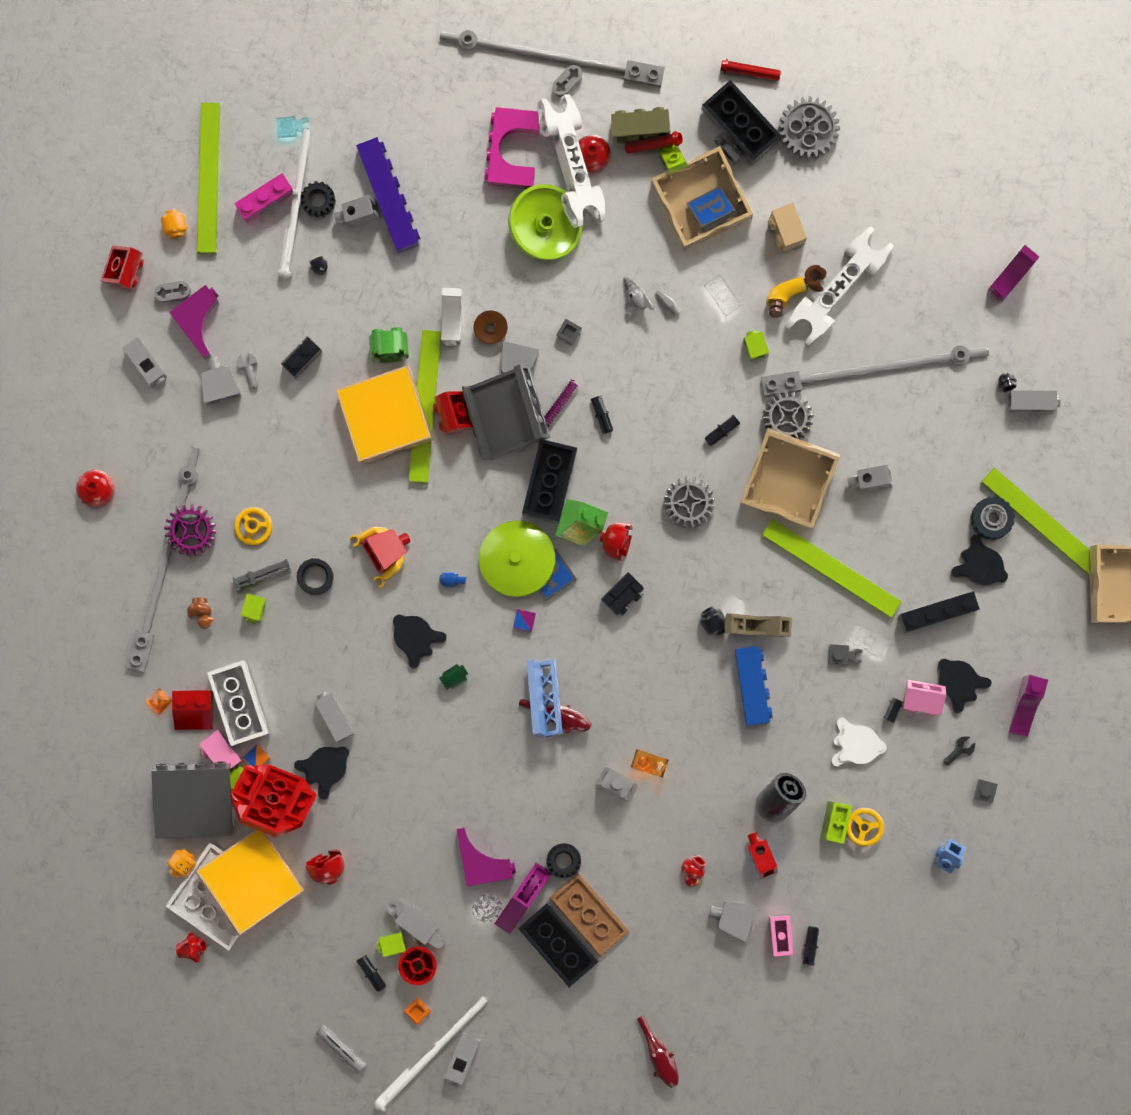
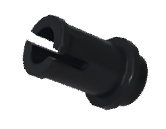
M892 698V700H889L890 705L883 718L895 723L900 708H903V701Z

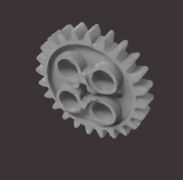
M809 96L807 102L803 97H801V103L794 100V107L788 104L789 112L783 110L782 114L785 117H780L779 120L784 124L778 126V129L783 130L780 132L781 137H785L782 140V144L788 142L786 149L793 148V155L797 151L800 152V158L805 153L807 159L810 158L811 154L817 158L818 152L825 155L824 149L830 151V144H836L833 138L839 137V134L835 131L840 130V126L835 125L840 121L839 119H834L837 112H830L832 105L826 108V101L820 104L817 97L815 102H812L811 96ZM812 111L815 116L807 118L805 112ZM822 116V118L813 125L812 130H807L806 133L800 139H797V136H799L801 133L805 131L806 126H810L816 120V118ZM794 123L799 124L801 129L794 131L791 125ZM824 124L828 130L821 132L818 129V125ZM811 137L814 143L808 145L804 142V138Z

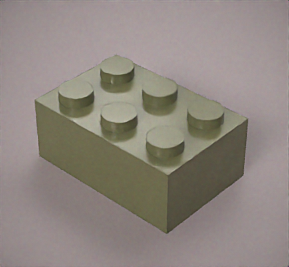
M664 107L653 108V111H645V109H635L634 112L626 113L625 110L615 111V114H611L613 145L670 134L669 110H664Z

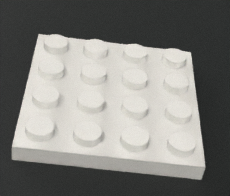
M210 842L197 860L194 869L185 877L166 907L229 951L239 936L222 913L217 901L209 894L195 874L196 870L224 852Z

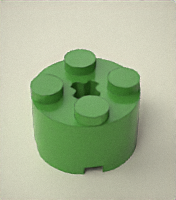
M401 327L391 328V331H383V329L372 330V334L369 336L371 361L375 362V359H380V363H394L402 361L401 357L409 358L407 333L403 332Z

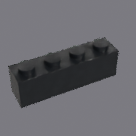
M972 591L901 613L898 617L903 632L907 633L978 611L980 608L975 593Z

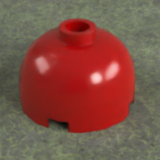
M591 134L583 136L578 141L587 173L601 172L610 162L611 150L609 144L604 138Z
M93 469L86 471L79 477L76 484V492L83 504L99 508L107 505L112 500L115 485L107 473L102 470Z
M622 522L612 523L607 527L606 532H601L600 542L603 543V551L608 557L624 561L622 555H627L632 535H628L629 530H633L631 524Z
M337 849L329 850V855L322 856V853L318 854L306 862L307 866L305 868L313 881L320 884L327 883V885H332L338 881L337 878L342 875L345 864L340 850Z
M416 946L403 952L399 959L398 969L404 981L411 985L419 986L432 980L436 974L437 962L430 950L425 947Z

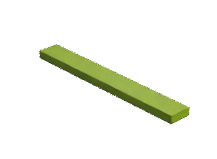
M201 103L197 253L217 254L220 103Z
M422 330L417 388L422 409L427 416L433 433V404H435L434 397H436L441 331ZM432 441L411 449L409 482L428 483Z
M994 467L981 483L996 496L1009 502L1011 508L1090 576V549Z
M774 519L771 520L762 534L771 542L890 618H892L902 602Z

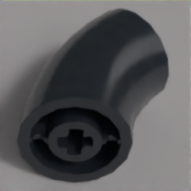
M780 773L759 793L756 800L757 811L763 819L769 822L782 821L805 800L806 789L796 776L789 773Z

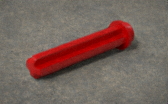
M727 58L722 60L720 69L724 74L729 72L773 81H779L781 76L780 70L728 61Z
M673 131L672 134L627 142L625 150L630 154L672 145L679 146L683 142V137L680 132Z

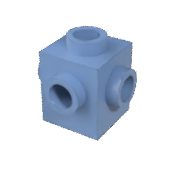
M949 838L944 846L940 845L935 853L937 858L934 864L951 874L955 867L959 869L964 859L962 856L966 847Z

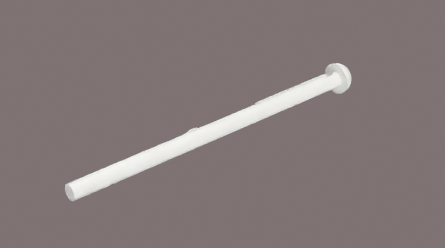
M303 129L295 187L292 192L294 195L289 226L285 230L280 269L278 270L279 276L283 279H288L292 276V272H289L310 129Z
M483 996L435 1043L436 1046L411 1070L407 1068L376 1099L374 1105L377 1111H387L385 1106L488 1002Z

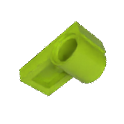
M672 145L657 148L661 161L667 167L670 174L688 167L678 146Z

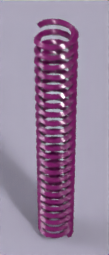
M570 379L571 381L565 386L564 391L556 398L557 401L553 403V406L547 411L548 413L544 415L545 420L552 424L551 421H554L552 418L556 419L553 415L557 416L559 414L558 411H561L559 408L563 409L564 404L568 402L567 399H570L568 396L572 397L569 393L573 394L575 392L574 389H577L575 386L579 387L574 382L575 379Z

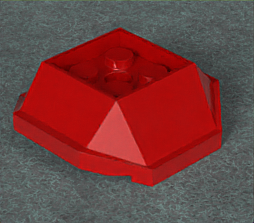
M262 764L256 766L245 765L231 792L230 799L240 824L277 838L303 826L317 794L311 789L304 778L270 764Z

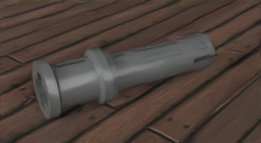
M285 559L255 572L247 571V574L237 578L234 576L232 579L237 592L241 593V590L251 586L256 587L258 582L290 571L291 568L288 560Z

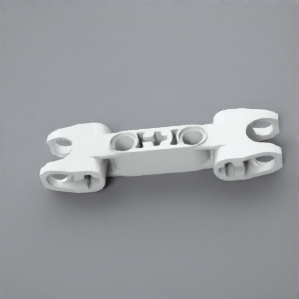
M569 94L560 98V113L552 109L547 99H542L538 102V122L543 136L552 135L555 149L568 192L563 193L561 197L564 212L574 228H579L583 225V209L591 213L596 223H601L606 220L605 200L599 186L591 187L588 173L575 130H580L582 126L579 111Z
M871 226L857 236L846 248L844 253L851 260L813 303L807 297H804L786 323L785 328L788 330L798 322H805L810 326L811 334L804 343L808 347L823 336L835 322L827 314L861 274L866 270L874 276L884 265L887 256L894 248V245L889 243L881 251L872 250L868 246V238L874 230ZM853 268L856 270L857 274L855 276H849L847 274V269ZM842 283V289L840 288L836 292V294H834L833 291L835 290L836 286ZM830 297L832 304L825 305L822 302V298Z

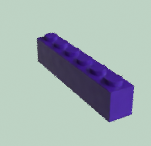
M378 137L357 144L356 147L397 253L419 246L417 240L421 238L417 228L414 230L412 228L411 222H414L411 212H406L404 205L407 202L404 194H399L397 188L400 187L397 176L393 177L390 170H393L390 158L387 160L384 153L387 150L383 141L379 142Z

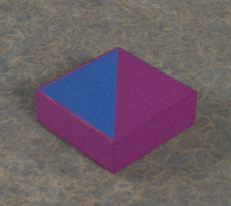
M517 609L513 628L532 632L536 613Z

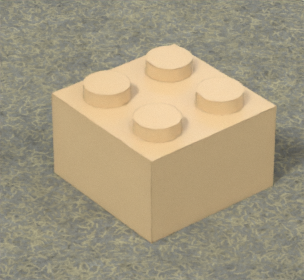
M794 203L772 210L768 224L771 231L776 233L775 242L777 248H781L784 253L805 245L807 237Z

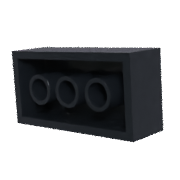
M731 80L702 104L701 110L739 149L751 165L758 161L781 139L782 135Z
M548 440L539 442L522 510L523 516L559 524L577 454V447Z
M548 902L518 928L569 988L599 962Z

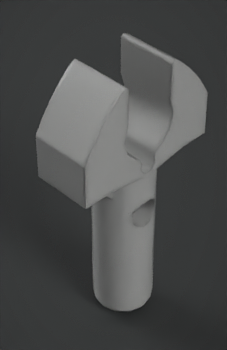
M247 352L250 358L249 365L247 366L243 363V358L240 354L237 361L238 368L246 370L250 387L255 389L258 387L253 367L255 364H258L255 356Z

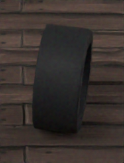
M311 558L299 566L297 582L304 592L311 595H320L328 591L332 586L334 574L331 567L325 561L319 558ZM320 566L325 570L326 581L321 587L312 588L305 583L304 573L309 567Z

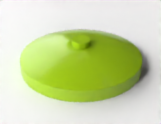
M549 184L529 187L516 197L510 207L508 227L511 237L522 252L534 259L543 261L559 259L572 251L581 237L583 225L579 228H574L564 212L561 200L562 194L566 193V191L560 187Z
M516 520L498 525L486 536L479 552V566L484 579L494 590L509 597H525L541 590L550 580L556 564L555 549L548 535L537 525L526 521Z

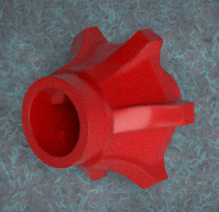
M193 932L189 933L185 940L176 945V953L179 958L191 959L195 963L200 962V956L204 955L206 950L205 941L201 940L200 937H196Z

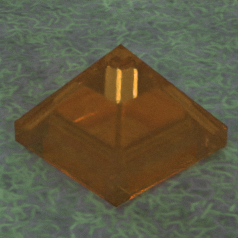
M158 688L146 702L160 715L172 703V700L161 688Z

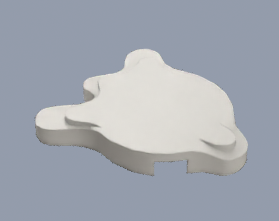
M844 718L837 720L839 734L833 742L836 746H840L841 750L831 759L834 766H839L845 762L865 764L886 751V744L879 739L871 728L854 726Z

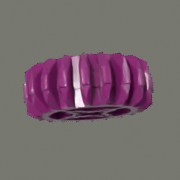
M194 504L190 505V510H187V506L183 505L182 512L177 507L175 509L178 513L177 515L173 512L170 513L173 520L166 519V522L171 525L164 526L165 530H170V533H166L164 536H171L172 539L167 543H175L172 547L173 550L180 547L179 554H182L185 549L186 556H190V550H193L194 555H198V548L203 553L205 552L203 545L207 548L211 546L207 540H215L210 534H216V531L210 530V527L216 526V523L209 524V520H212L213 516L206 518L205 515L208 511L205 510L203 513H200L201 506H198L195 511ZM186 514L198 516L192 523H188L180 518ZM201 521L204 522L206 528L204 538L198 532V526ZM176 522L183 530L179 539H177L174 531ZM196 523L193 529L194 535L190 533L184 537L187 532L186 526L189 525L190 527ZM188 537H193L200 542L195 546L182 544Z

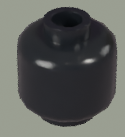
M711 606L700 614V624L708 635L716 634V636H719L725 632L726 616L720 608Z

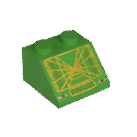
M566 499L555 536L581 546H586L603 531L608 512L584 502Z

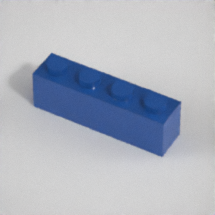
M759 646L735 649L746 726L770 723L773 715L771 707L767 706V700L770 699L769 689L764 686V680H767L766 669H762L761 661H764L763 650H759Z

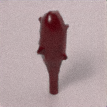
M521 698L519 706L531 710L530 701ZM547 705L546 707L549 714L554 709V705ZM560 705L562 729L566 730V734L570 731L585 732L591 728L592 724L586 716L570 709V705L566 707Z
M644 1015L637 1018L648 1043L650 1060L655 1069L653 1076H658L670 1088L677 1086L679 1075L673 1057L675 1053L669 1052L665 1045L652 1033Z

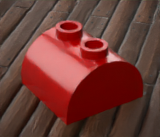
M112 245L100 281L121 289L131 290L138 282V278L135 277L137 270H140L144 264V260L141 259L143 253L132 247Z
M448 391L434 397L436 403L433 404V409L436 414L440 415L441 422H439V428L446 435L460 433L473 428L472 421L468 417L467 404L462 397L463 391Z

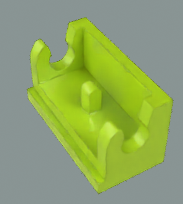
M828 801L820 839L844 844L852 806Z

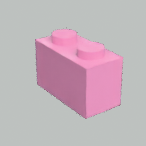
M907 680L903 698V709H907L910 712L921 711L933 716L937 714L942 715L946 687Z
M219 730L199 744L202 747L200 752L206 759L210 758L213 763L217 761H225L226 764L231 763L230 771L243 762Z
M790 916L769 917L772 955L774 957L793 955Z

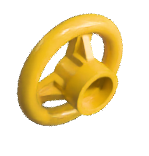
M254 507L247 508L236 517L234 531L241 542L247 545H259L269 538L272 532V521L264 510ZM247 514H259L265 519V522H259L255 518H250ZM242 519L245 520L244 528L247 531L246 537H244L240 531V522ZM251 523L256 524L255 529H250ZM260 528H266L261 538L251 540L253 534L258 532Z
M860 808L850 814L846 834L854 844L868 847L876 844L881 839L884 832V823L876 811L869 808ZM869 814L877 822L870 823L868 820H862L858 815ZM853 820L857 823L856 830L859 833L858 839L853 835L851 830V824ZM862 824H866L868 826V829L866 831H863L861 829ZM878 828V832L873 839L864 841L865 835L869 834L871 829Z

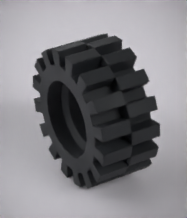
M314 181L313 184L309 183L307 187L303 188L304 191L301 192L300 200L306 213L310 216H315V218H319V216L325 217L326 214L329 215L331 213L330 211L334 209L336 200L334 192L328 184ZM322 193L325 196L324 204L314 206L311 203L312 195Z
M557 844L551 848L547 855V867L556 877H571L580 868V853L570 844ZM561 853H567L571 857V865L567 868H560L556 863V858Z

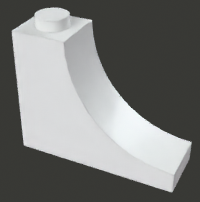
M442 288L441 341L445 342L447 346H456L457 343H461L464 298L462 289Z

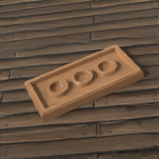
M579 873L550 897V900L600 957L629 932Z

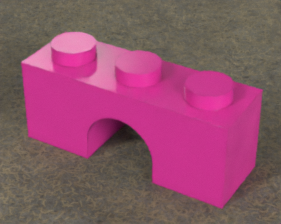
M281 173L234 204L245 222L248 223L263 214L262 211L272 203H280L291 196L293 189L283 173Z

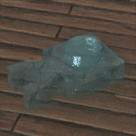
M295 116L276 118L278 138L296 137L297 131L303 133V129H310L302 127L303 123L309 122V118L304 117L299 121H296Z

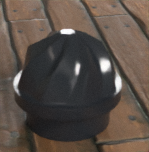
M323 255L309 261L311 265L309 268L315 274L323 275L327 271L328 261L324 259Z
M1002 373L998 379V386L1003 392H1009L1017 387V379L1011 373Z

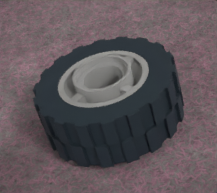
M996 496L987 497L978 502L973 508L970 517L972 521L971 526L984 539H1000L1010 532L1014 525V510L1009 502H1006L1003 498ZM989 514H994L997 517L996 523L989 521Z

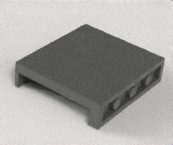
M519 364L514 366L513 370L472 386L462 387V397L467 404L468 417L472 421L473 434L478 441V450L483 460H492L550 438L529 365Z
M217 761L214 764L196 762L195 765H187L185 762H179L175 765L158 763L156 766H153L151 776L155 838L233 836L235 826L230 799L231 763L226 764L225 761Z

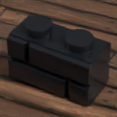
M307 336L302 341V344H299L283 360L281 365L297 379L322 353V350Z
M627 572L601 598V601L616 616L619 614L623 616L631 608L629 604L633 600L637 602L644 595L642 592L644 587Z

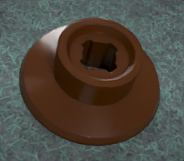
M488 310L477 316L473 329L476 337L481 342L495 344L505 337L508 325L501 313ZM487 325H494V331H487Z

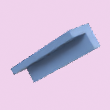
M534 659L528 660L527 672L533 735L543 739L563 734L556 660L551 659L543 662H538ZM550 666L551 672L546 678L543 675V667ZM550 683L552 691L549 695H546L545 688ZM551 701L554 703V709L549 714L546 707ZM551 720H554L556 730L548 731L549 723Z

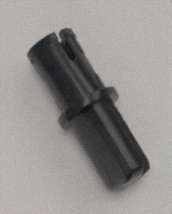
M602 395L591 398L590 400L596 413L595 418H598L602 433L612 432L613 427L608 416L609 411L606 410Z
M732 415L721 425L718 424L717 428L704 438L708 445L713 446L724 436L727 437V434L740 425V422Z
M808 927L806 944H803L805 950L802 964L815 965L816 949L819 948L817 946L818 927Z
M367 955L356 961L365 973V978L369 979L377 992L386 987V984L377 972L378 968L375 969Z

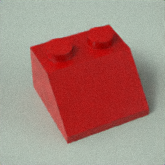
M172 691L174 730H213V691Z

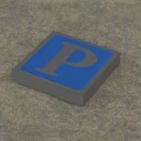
M721 186L686 203L703 232L737 215L736 209Z
M554 548L556 554L554 572L548 583L539 590L545 601L577 580L556 548Z

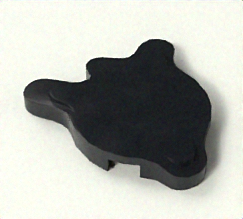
M976 534L970 538V547L960 554L965 563L955 566L951 570L953 577H966L982 586L1004 583L1008 579V574L1004 569V563L1000 554L985 546L980 536Z
M398 614L393 618L395 643L406 653L411 668H417L422 657L432 655L431 643H443L447 639L444 632L433 630L421 617Z
M944 658L938 662L939 685L946 687V695L951 699L952 709L955 713H961L966 702L977 699L976 688L987 689L992 684L989 678L979 676L974 668L964 661H950Z
M344 746L338 748L322 747L316 750L308 759L297 760L294 763V768L305 773V778L309 785L317 782L319 784V798L327 799L331 787L339 782L346 773L349 750Z

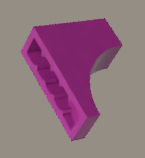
M1024 245L989 287L990 295L996 300L1000 299L1003 301L1039 259V256Z
M206 285L169 312L205 360L212 355L205 343L204 327L209 313L219 303L216 299L219 295L213 287L209 289Z
M1030 674L1023 676L1008 732L1028 737L1037 708L1044 698L1048 679Z
M465 828L457 829L467 886L513 878V874L516 873L514 862H510V859H495L484 855L470 842Z
M536 862L494 924L508 934H511L552 873Z

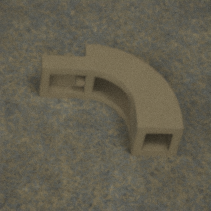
M726 613L725 633L745 636L791 637V617L750 616Z

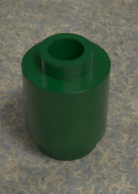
M455 664L443 672L439 679L447 690L450 688L454 689L467 680L466 675H468V672L463 664L461 666Z

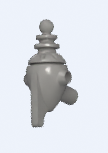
M625 276L623 281L625 282V289L628 290L626 293L627 304L630 306L626 314L632 317L637 308L644 310L648 307L650 310H654V306L644 289L636 286L632 279Z

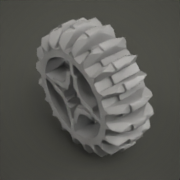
M787 391L784 392V398L778 393V400L771 397L770 401L773 404H765L769 410L764 409L762 413L768 416L762 417V421H768V423L763 427L764 429L770 427L775 431L799 439L798 434L804 438L805 433L803 430L806 432L810 431V428L806 425H813V421L808 420V418H813L814 414L807 413L812 410V407L805 408L808 400L801 403L802 395L795 399V392H792L791 397H788ZM792 403L795 404L796 407L788 410L784 406H781V404ZM776 408L780 414V420L774 425L772 412ZM799 411H802L803 424L801 427L798 426L795 420V415ZM785 413H787V415L788 413H793L790 422L783 421ZM788 425L795 431L783 432L779 428Z
M685 477V483H682V480L679 478L677 480L678 486L675 483H671L674 490L667 488L666 492L671 495L664 496V499L669 502L663 504L664 507H670L665 513L673 514L669 518L670 521L676 517L675 525L678 526L680 521H682L683 528H686L687 523H690V528H693V522H696L698 527L701 526L700 519L706 523L707 518L705 514L711 517L712 513L708 509L712 510L715 508L714 505L709 504L710 502H715V498L708 497L713 494V491H705L709 488V485L706 484L702 487L703 480L696 484V477L692 478V482H689V478ZM685 488V497L681 500L673 501L675 494ZM691 488L700 491L704 498L694 497ZM688 493L691 501L694 500L695 502L692 503L691 512L689 507L683 503L687 501ZM705 504L702 513L694 517V507ZM674 507L685 508L688 518L681 516Z

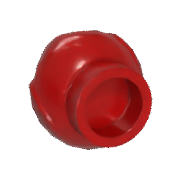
M698 855L685 859L681 865V871L687 874L684 880L688 887L699 885L700 881L698 879H701L705 874L704 867L706 862Z

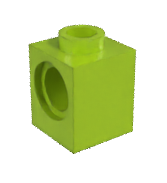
M753 330L746 333L747 336L744 337L743 341L750 361L768 356L769 350L763 332Z
M246 594L240 616L245 618V622L255 624L256 621L261 622L267 599Z
M402 932L380 937V942H376L379 954L382 953L383 957L407 950Z

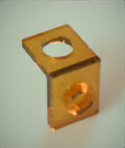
M636 749L631 768L663 778L669 759ZM662 762V768L658 772V766Z

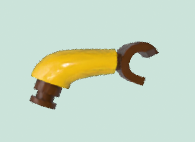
M812 265L805 271V278L803 276L794 278L771 289L766 299V304L770 309L769 315L774 318L781 317L783 315L782 310L786 307L788 300L797 294L807 291V287L815 292H823L822 282L817 280H823L826 277V270L820 267V265Z

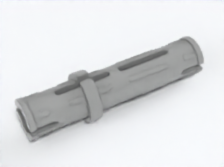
M325 1025L316 1032L329 1047L343 1058L342 1061L347 1062L357 1073L366 1066V1063L354 1054L355 1051L353 1049L350 1050ZM327 1036H329L338 1046H340V1048H338ZM342 1050H344L355 1062H353Z

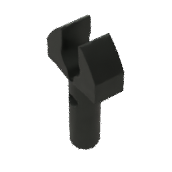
M960 737L956 740L958 747L943 760L945 765L949 766L962 753H967L969 756L974 752L975 743L969 748L963 749L964 742L970 737Z

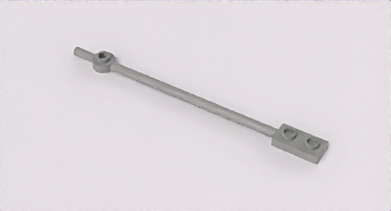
M470 30L463 31L460 35L446 32L440 33V39L458 42L460 47L466 51L473 50L476 46L623 73L625 74L624 80L658 87L662 85L665 69L662 66L627 60L626 66L478 39L476 34ZM466 37H470L471 41L465 42L464 39Z
M960 345L954 347L951 353L809 376L800 377L799 371L761 377L763 395L770 396L778 393L783 394L786 391L788 393L801 391V384L952 361L955 365H964L969 358L989 355V349L986 347L968 350L965 346ZM962 352L964 354V357L959 358L957 356V353Z
M195 447L191 449L187 466L182 467L178 473L182 486L176 508L179 507L181 512L183 511L189 486L195 484L198 480L195 464L199 449ZM186 472L191 473V477L188 479L184 476ZM176 522L175 528H174L175 535H176V533H177V529H178V526H179V524H178L177 522ZM171 536L167 537L142 631L135 630L125 665L127 668L145 672L155 636L150 634L149 631L174 542L171 544L167 543L172 539Z

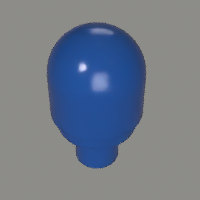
M443 572L439 577V581L445 587H457L458 584H466V577L458 576V573Z

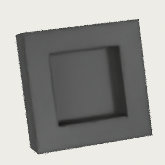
M565 319L556 336L573 345L582 327Z
M978 779L973 798L993 803L998 784Z

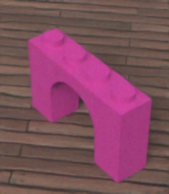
M496 107L495 113H491L490 124H494L493 131H489L488 142L492 143L491 150H487L486 161H490L489 168H485L484 180H488V186L528 189L534 186L535 168L515 166L507 163L500 154V145L504 138L512 133L539 134L538 111Z

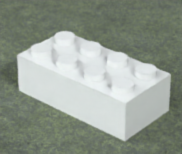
M243 660L207 672L230 745L234 747L270 735L246 661Z

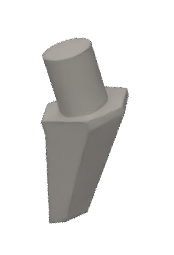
M660 290L656 292L657 297L667 310L669 309L674 315L680 312V309L675 305L676 301Z

